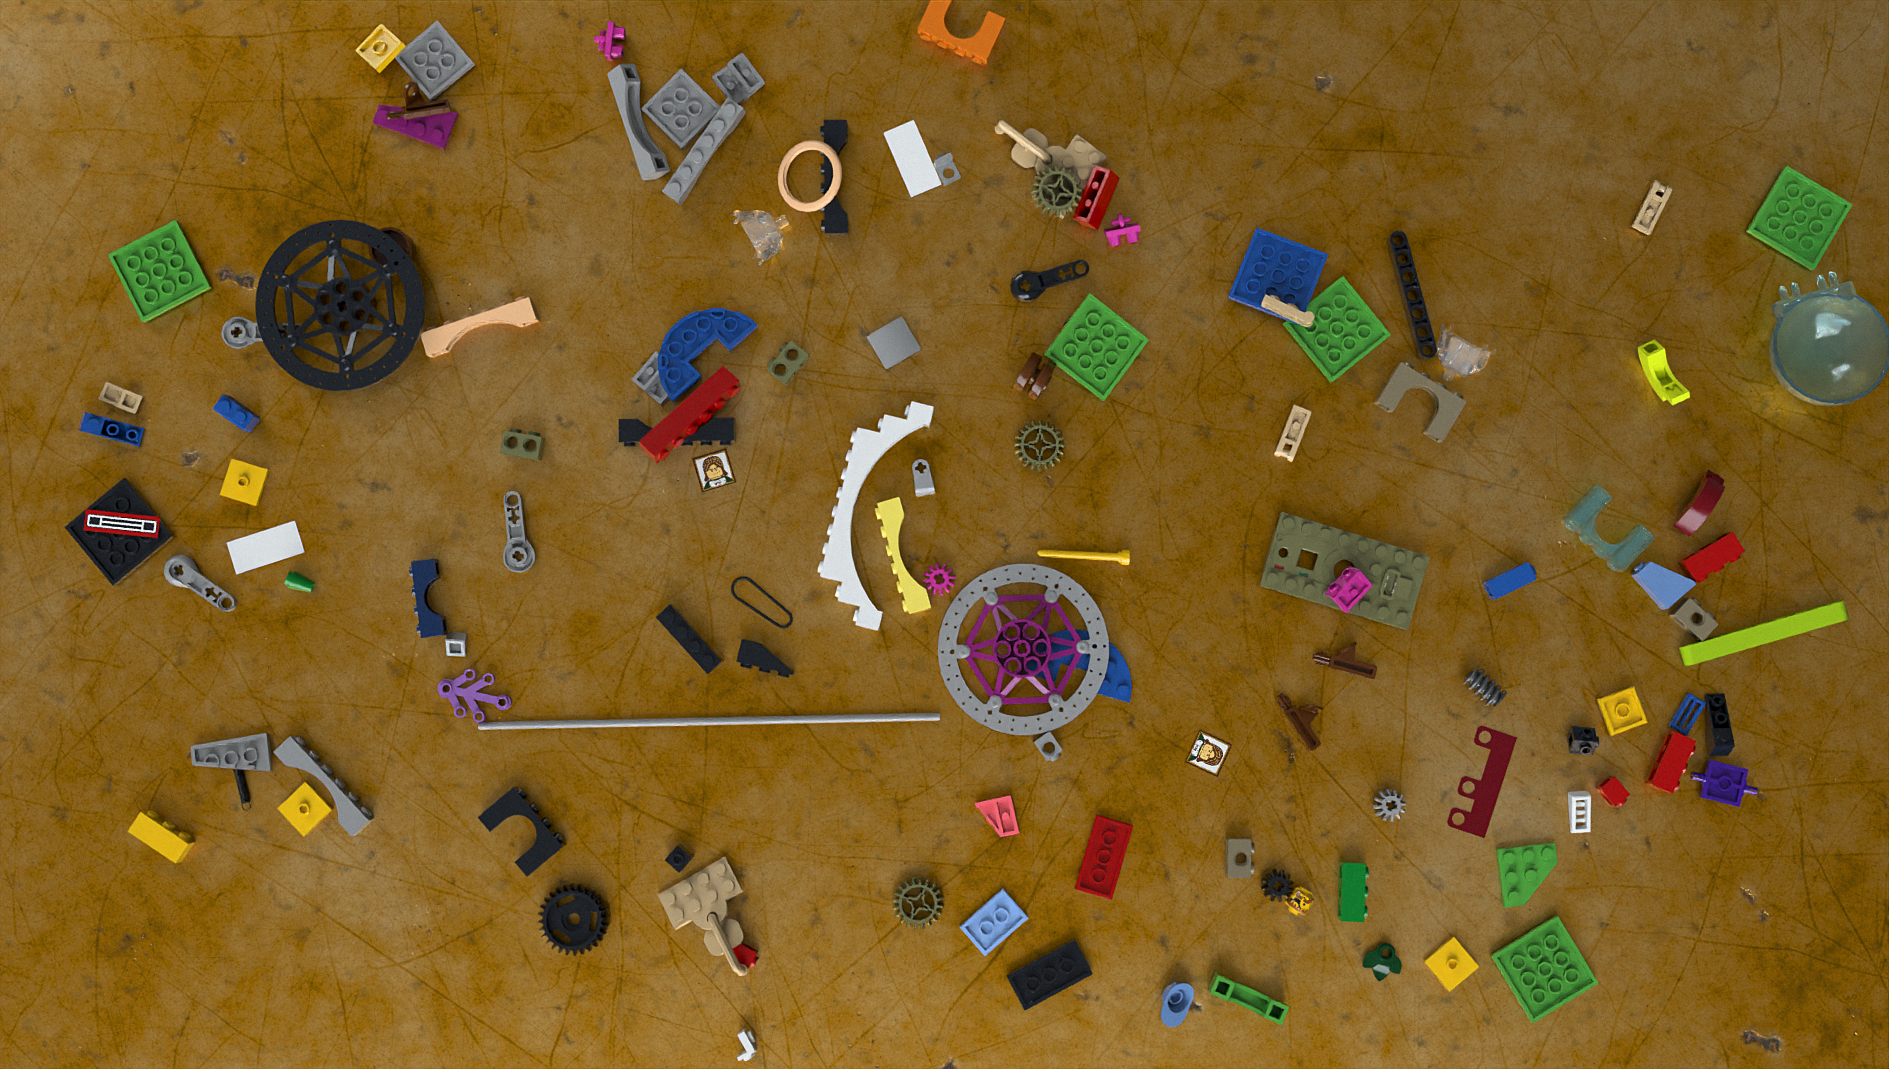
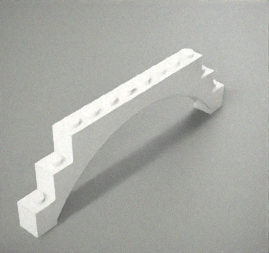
M911 401V405H907L904 416L907 417V420L884 414V418H880L877 429L880 430V433L858 427L857 431L852 433L850 442L853 443L852 450L848 449L846 461H849L847 469L844 468L841 479L844 480L843 487L838 488L836 498L840 499L838 506L834 505L832 516L835 518L833 524H829L827 535H830L829 542L824 544L822 553L825 554L824 562L820 561L818 572L821 573L820 577L842 582L841 586H837L835 594L838 597V601L860 606L859 610H855L853 621H856L855 625L878 631L883 612L876 609L867 596L858 577L852 555L851 524L859 491L875 463L889 448L909 433L923 426L930 427L934 411L933 406Z

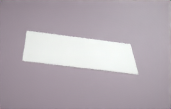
M914 120L884 132V136L911 197L942 185Z
M295 521L227 542L236 574L305 552Z

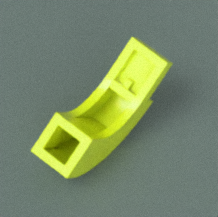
M1655 339L1637 347L1642 368L1652 388L1663 401L1668 400L1672 405H1675L1690 397L1689 391L1672 374L1667 363L1665 348Z

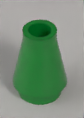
M289 571L284 585L288 586V589L311 593L315 582L297 571Z

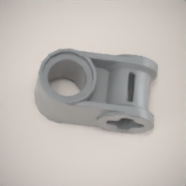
M923 459L916 460L912 465L916 497L935 494L928 462ZM918 463L926 466V469L923 470L924 473L915 470V467H918Z

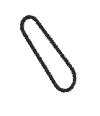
M739 577L733 581L731 592L735 599L779 628L785 629L792 624V614L748 577ZM742 579L752 583L789 615V623L781 626L737 597L734 592L735 583Z

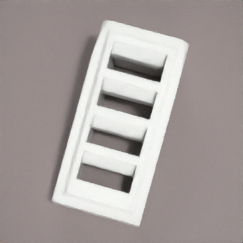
M1587 791L1568 792L1570 832H1591V795ZM1584 814V817H1576V815ZM1576 822H1585V825H1576Z

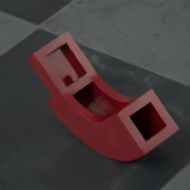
M1708 469L1704 473L1694 497L1677 514L1673 526L1690 537L1707 519L1721 498L1725 489L1723 486L1724 479Z

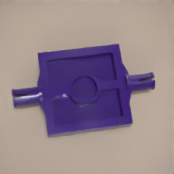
M1708 760L1703 774L1692 771L1691 775L1695 776H1690L1693 780L1701 781L1702 788L1699 797L1740 807L1741 799L1745 793L1757 794V792L1750 791V789L1758 791L1757 787L1747 785L1748 769L1713 760Z

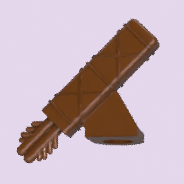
M411 81L404 88L406 106L402 107L403 111H391L386 114V118L394 120L404 117L405 120L445 114L451 112L449 99L426 103L420 94L418 84ZM413 86L414 92L411 96H409V89Z
M1356 641L1338 650V656L1331 654L1329 657L1327 653L1321 651L1314 653L1313 660L1315 663L1322 666L1328 664V667L1331 669H1337L1368 679H1374L1377 672L1376 666L1355 661Z
M1283 693L1278 695L1277 703L1281 706L1280 708L1285 709L1283 714L1308 751L1315 750L1321 743L1309 724L1319 712L1323 711V707L1306 704L1300 706L1298 710L1296 705L1291 706V700H1289L1288 696Z

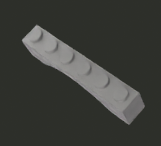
M635 63L620 64L608 72L607 75L642 180L658 179L669 172L670 168L665 153L652 141L644 125L640 109L641 81Z
M729 97L725 100L662 190L665 195L679 205L683 204L711 156L746 114L742 106Z
M296 735L288 737L274 751L275 755L286 766L305 770L323 782L336 803L340 825L351 836L359 834L373 820L370 816L372 814L371 811L365 806L362 807L357 802L359 800L358 797L352 792L349 793L344 788L346 786L345 783L339 778L336 779L331 774L333 772L332 769L326 764L323 765L318 760L320 758L319 755L313 750L310 751L305 746L307 743L302 737Z

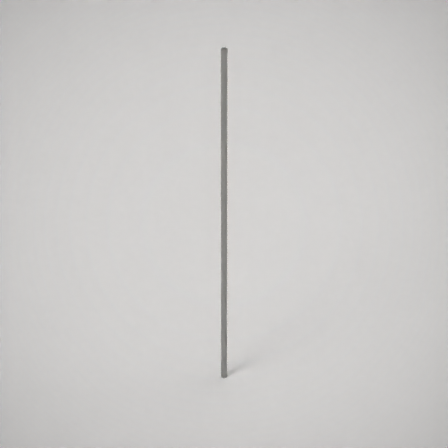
M940 713L479 722L478 729L940 721Z

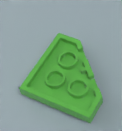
M1554 842L1496 849L1503 907L1523 906L1526 904L1558 863Z

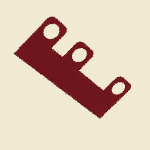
M1485 726L1478 727L1474 743L1491 751L1481 781L1467 776L1461 778L1458 794L1473 799L1474 804L1471 812L1452 808L1447 821L1450 827L1485 838L1517 737ZM1482 731H1488L1491 734V740L1488 743H1482L1479 740V734ZM1467 781L1472 782L1475 786V790L1470 794L1465 793L1462 789L1463 784ZM1455 813L1464 815L1465 820L1463 824L1456 825L1453 823L1452 817Z

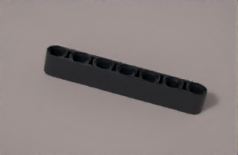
M1395 231L1387 238V248L1416 355L1420 360L1425 361L1436 355L1437 346L1407 236L1403 231ZM1393 237L1400 238L1401 244L1396 245L1393 242ZM1398 255H1403L1406 259V262L1400 263L1398 261ZM1403 273L1410 275V282L1403 279ZM1409 291L1415 293V300L1408 298ZM1413 310L1420 312V319L1413 316ZM1418 328L1425 330V337L1418 335ZM1424 346L1430 349V355L1427 356L1423 353L1422 349Z

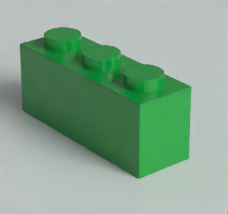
M1339 861L1338 920L1341 922H1364L1365 917L1368 916V907L1365 906V898H1368V886H1365V881L1369 877V868L1366 867L1364 862Z

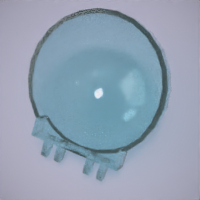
M1829 272L1828 274L1831 287H1827L1823 275H1819L1816 278L1819 290L1801 295L1798 284L1795 282L1791 283L1792 298H1789L1785 286L1779 287L1778 292L1781 301L1771 305L1776 322L1769 337L1768 347L1771 368L1777 380L1786 391L1807 403L1829 407L1849 404L1865 397L1880 384L1889 369V328L1883 316L1872 304L1856 294L1852 281L1839 284L1835 272Z

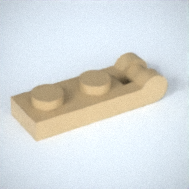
M1655 179L1631 227L1647 235L1651 234L1673 188L1668 185L1664 186ZM1657 191L1662 193L1661 197L1656 195Z
M1265 295L1262 301V307L1304 327H1310L1313 324L1315 316L1311 311L1304 313L1298 310V307L1294 304H1285L1274 295Z
M1293 405L1274 455L1278 457L1281 455L1286 457V460L1293 461L1312 411ZM1285 443L1291 445L1290 451L1284 449Z

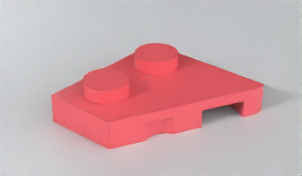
M1012 795L975 803L977 809L979 808L1000 837L1020 833Z

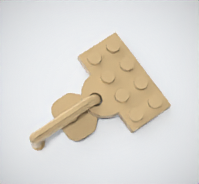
M1000 120L995 126L997 134L1005 132L1017 141L1011 151V156L1023 168L1035 167L1037 175L1041 177L1039 171L1044 170L1046 172L1047 166H1050L1052 171L1054 165L1058 166V171L1061 166H1065L1064 172H1067L1069 169L1072 170L1070 173L1071 177L1077 174V178L1074 181H1081V184L1076 187L1082 188V191L1088 183L1094 166L1100 167L1107 158L1106 155L1078 134L1075 135L1067 148L1064 149L1060 146L1048 147L1046 136L1036 129H1027L1022 134L1004 120ZM1057 176L1046 178L1043 184L1053 185ZM1063 179L1064 188L1071 192L1069 184ZM1058 187L1052 189L1056 197L1060 190ZM1042 190L1044 199L1050 204L1049 195ZM1060 197L1055 206L1065 205L1070 198ZM1060 211V216H1059V217H1060L1061 219H1063L1064 216L1062 215V213H1061V211Z
M723 857L662 892L658 897L675 930L693 921L695 925L706 930L704 943L712 955L720 956L725 954L734 972L740 976L747 974V966L740 964L733 950L734 947L742 943L744 933L736 920L727 918L729 911L727 901L742 893L743 889L728 859Z

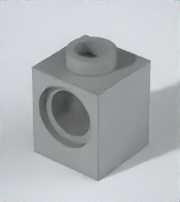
M1050 731L1033 741L1046 761L1051 760L1053 762L1061 756L1062 748ZM1047 742L1054 744V750L1050 753L1044 751V744Z

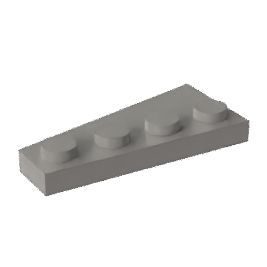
M268 733L190 746L192 765L273 772Z

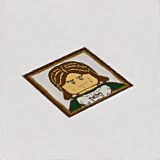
M726 448L692 458L702 492L736 482Z
M1199 730L1185 762L1218 777L1232 744Z

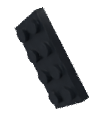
M1073 939L1006 976L1024 1010H1027L1091 976L1093 973L1077 942Z

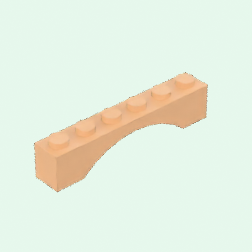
M521 296L516 298L515 302L509 304L508 302L498 304L497 308L491 310L490 308L482 309L477 315H464L461 317V320L456 322L453 320L442 323L443 326L438 328L435 326L424 329L425 332L421 333L420 336L427 356L432 358L449 352L461 336L480 325L508 323L524 327L539 322L533 300L529 297Z

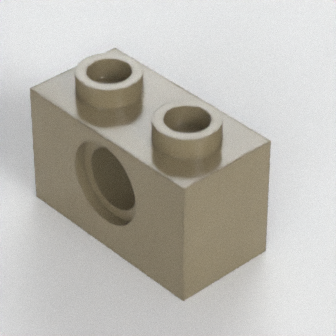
M1683 598L1669 616L1696 641H1704L1718 626V623L1715 621L1716 618L1710 612H1705L1696 599ZM1694 613L1698 616V621L1696 623L1692 621V615Z
M1226 837L1225 876L1227 878H1251V874H1254L1255 867L1254 862H1251V854L1255 852V844L1251 842L1250 838ZM1238 853H1244L1245 860L1242 863L1236 862L1235 858Z

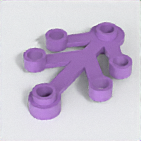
M467 669L463 675L455 680H442L437 687L439 695L450 700L455 709L454 714L458 718L465 717L467 709L461 706L456 695L464 697L473 712V719L476 722H483L486 714L480 710L475 700L496 704V707L500 710H506L512 705L511 697L506 694L496 697L476 692L484 686L495 682V676L491 673H486L481 680L466 689L459 688L458 686L467 680H474L477 676L474 669ZM469 671L473 672L472 678H469L467 676V673ZM488 675L492 677V681L490 683L486 681V677ZM445 685L450 687L449 692L444 691ZM502 698L506 701V704L504 706L500 705V700ZM460 708L464 710L462 716L458 714V709ZM478 713H481L483 716L481 720L476 718Z

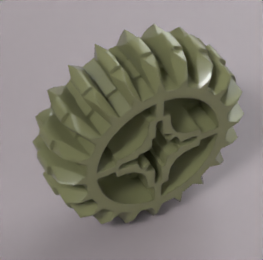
M1054 165L1052 171L1051 167L1047 166L1046 172L1044 170L1039 171L1041 177L1038 175L1034 177L1037 182H1032L1031 186L1036 189L1031 190L1030 193L1036 194L1032 201H1039L1035 207L1043 206L1041 213L1049 210L1048 216H1052L1054 211L1055 217H1059L1061 211L1062 215L1066 216L1067 210L1071 213L1073 211L1072 206L1077 207L1079 205L1075 200L1082 198L1077 194L1082 192V188H1077L1076 186L1080 185L1081 181H1074L1077 178V174L1071 177V169L1064 172L1065 166H1061L1058 171V166ZM1057 176L1053 185L1043 184L1046 178ZM1063 179L1069 184L1071 192L1064 188ZM1058 187L1060 193L1055 197L1052 189ZM1042 190L1049 195L1050 204L1044 199ZM1060 197L1070 198L1065 205L1055 206Z
M1039 419L1036 426L1034 420H1032V427L1024 424L1026 431L1019 429L1018 432L1022 437L1015 436V439L1020 441V443H1014V447H1020V449L1015 451V454H1022L1018 461L1025 459L1026 461L1023 463V466H1027L1029 462L1031 464L1030 470H1033L1034 465H1037V471H1041V466L1044 465V469L1047 471L1048 463L1051 467H1055L1053 460L1061 461L1057 454L1064 455V452L1059 450V448H1065L1066 445L1059 442L1065 438H1058L1061 430L1054 432L1053 430L1056 428V425L1054 424L1049 428V421H1046L1045 426H1043L1042 420ZM1037 430L1036 440L1024 442L1029 433ZM1043 431L1049 433L1055 443L1045 441ZM1039 436L1042 444H1045V447H1042L1040 455L1039 450L1034 446V444H1037ZM1024 448L1034 450L1036 460L1031 459L1026 454ZM1055 449L1054 454L1050 458L1042 461L1043 451Z
M922 876L919 877V882H916L915 877H912L911 884L905 879L906 887L899 884L898 887L902 891H894V894L899 896V898H892V902L898 903V905H894L892 908L893 910L899 909L895 913L896 917L903 916L900 919V923L908 920L906 927H909L912 922L914 923V929H917V923H921V928L924 929V922L932 926L930 919L932 918L937 922L938 918L935 914L942 915V911L938 908H943L944 904L938 903V901L943 900L944 896H937L941 889L934 890L937 885L935 882L929 886V878H927L925 883H922ZM921 887L920 892L915 896L905 894L912 888ZM927 890L934 898V906H931L924 899ZM921 894H923L921 903L924 902V905H919L914 911L915 903H913V900L917 901ZM902 899L911 904L912 910L910 915L903 909ZM920 910L931 912L923 918H915Z

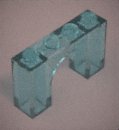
M1596 485L1569 511L1563 520L1566 522L1565 526L1572 532L1576 531L1580 535L1579 539L1584 544H1589L1594 548L1593 552L1598 557L1604 558L1608 562L1609 568L1615 572H1622L1647 548L1655 537L1643 525H1636L1617 544H1609L1603 541L1596 532L1595 520L1600 511L1613 497L1600 485Z

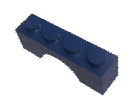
M438 559L412 561L409 573L414 582V585H412V595L416 597L414 612L419 620L416 626L417 633L421 638L447 635L446 616L436 613L428 602L430 587L441 578Z

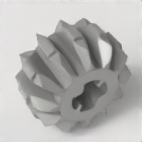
M1386 788L1385 794L1379 791L1378 793L1381 798L1374 797L1378 804L1373 805V808L1379 809L1376 815H1382V820L1384 821L1389 818L1393 822L1394 815L1400 819L1399 811L1402 813L1406 812L1401 806H1405L1407 803L1400 801L1404 795L1400 794L1397 796L1398 790L1394 789L1391 793L1389 788ZM1391 802L1394 804L1393 808H1388L1386 803Z

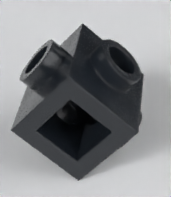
M1571 726L1567 737L1569 753L1593 755L1595 748L1599 746V737L1596 736L1595 728Z

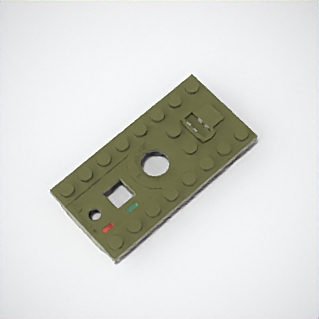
M1281 512L1270 542L1259 586L1341 610L1324 593L1328 590L1330 584L1337 580L1333 572L1335 564L1340 560H1348L1373 585L1348 613L1408 630L1430 556ZM1281 548H1286L1288 550V555L1286 557H1281L1279 555V550ZM1302 549L1318 554L1313 570L1297 566Z

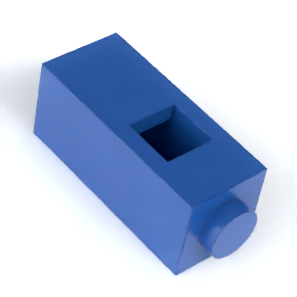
M1525 562L1483 582V585L1490 599L1495 600L1536 580L1535 575L1537 573L1532 564Z

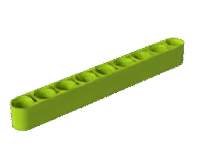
M1844 600L1711 637L1704 641L1679 647L1684 666H1689L1848 620L1849 616Z

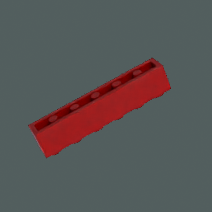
M724 366L719 368L639 441L641 449L656 463L665 460L675 447L678 448L688 435L696 432L700 424L707 422L717 409H721L730 397L738 394L741 388L739 380Z

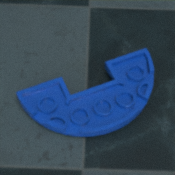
M710 308L700 312L695 311L680 319L666 334L662 341L660 353H658L660 381L672 402L678 399L701 378V374L690 364L691 361L716 339L729 352L732 351L758 325L746 315L726 310V308Z
M1069 630L1058 631L1049 635L1074 641ZM1076 630L1081 640L1090 639L1088 631ZM1109 642L1107 671L1097 694L1130 703L1132 684L1128 666L1118 649ZM1045 643L1037 645L1038 653L1042 654L1047 651ZM1052 643V653L1072 648L1071 646ZM1094 644V645L1092 646L1093 649H1096V648H1097V645H1096V644ZM1075 654L1049 661L1048 668L1054 682H1056L1060 664L1069 666ZM1082 654L1075 668L1087 671L1091 655ZM1036 660L1028 662L1029 670L1034 671L1038 668ZM1044 671L1035 675L1036 677L1046 679Z

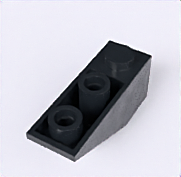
M745 639L741 640L736 661L741 663V667L751 669L753 665L759 667V671L766 673L774 670L778 671L779 676L789 678V674L794 675V671L762 643Z
M1725 693L1705 694V739L1709 756H1728L1735 747Z

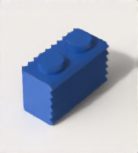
M225 394L220 397L213 407L214 411L246 432H252L260 420V416Z

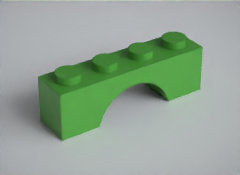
M1216 972L1207 989L1209 993L1241 1005L1282 1025L1289 1010V1006L1286 1003Z

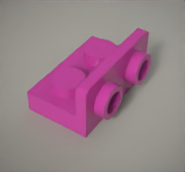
M1349 566L1335 582L1330 584L1324 594L1331 598L1343 612L1347 613L1373 585L1360 570Z

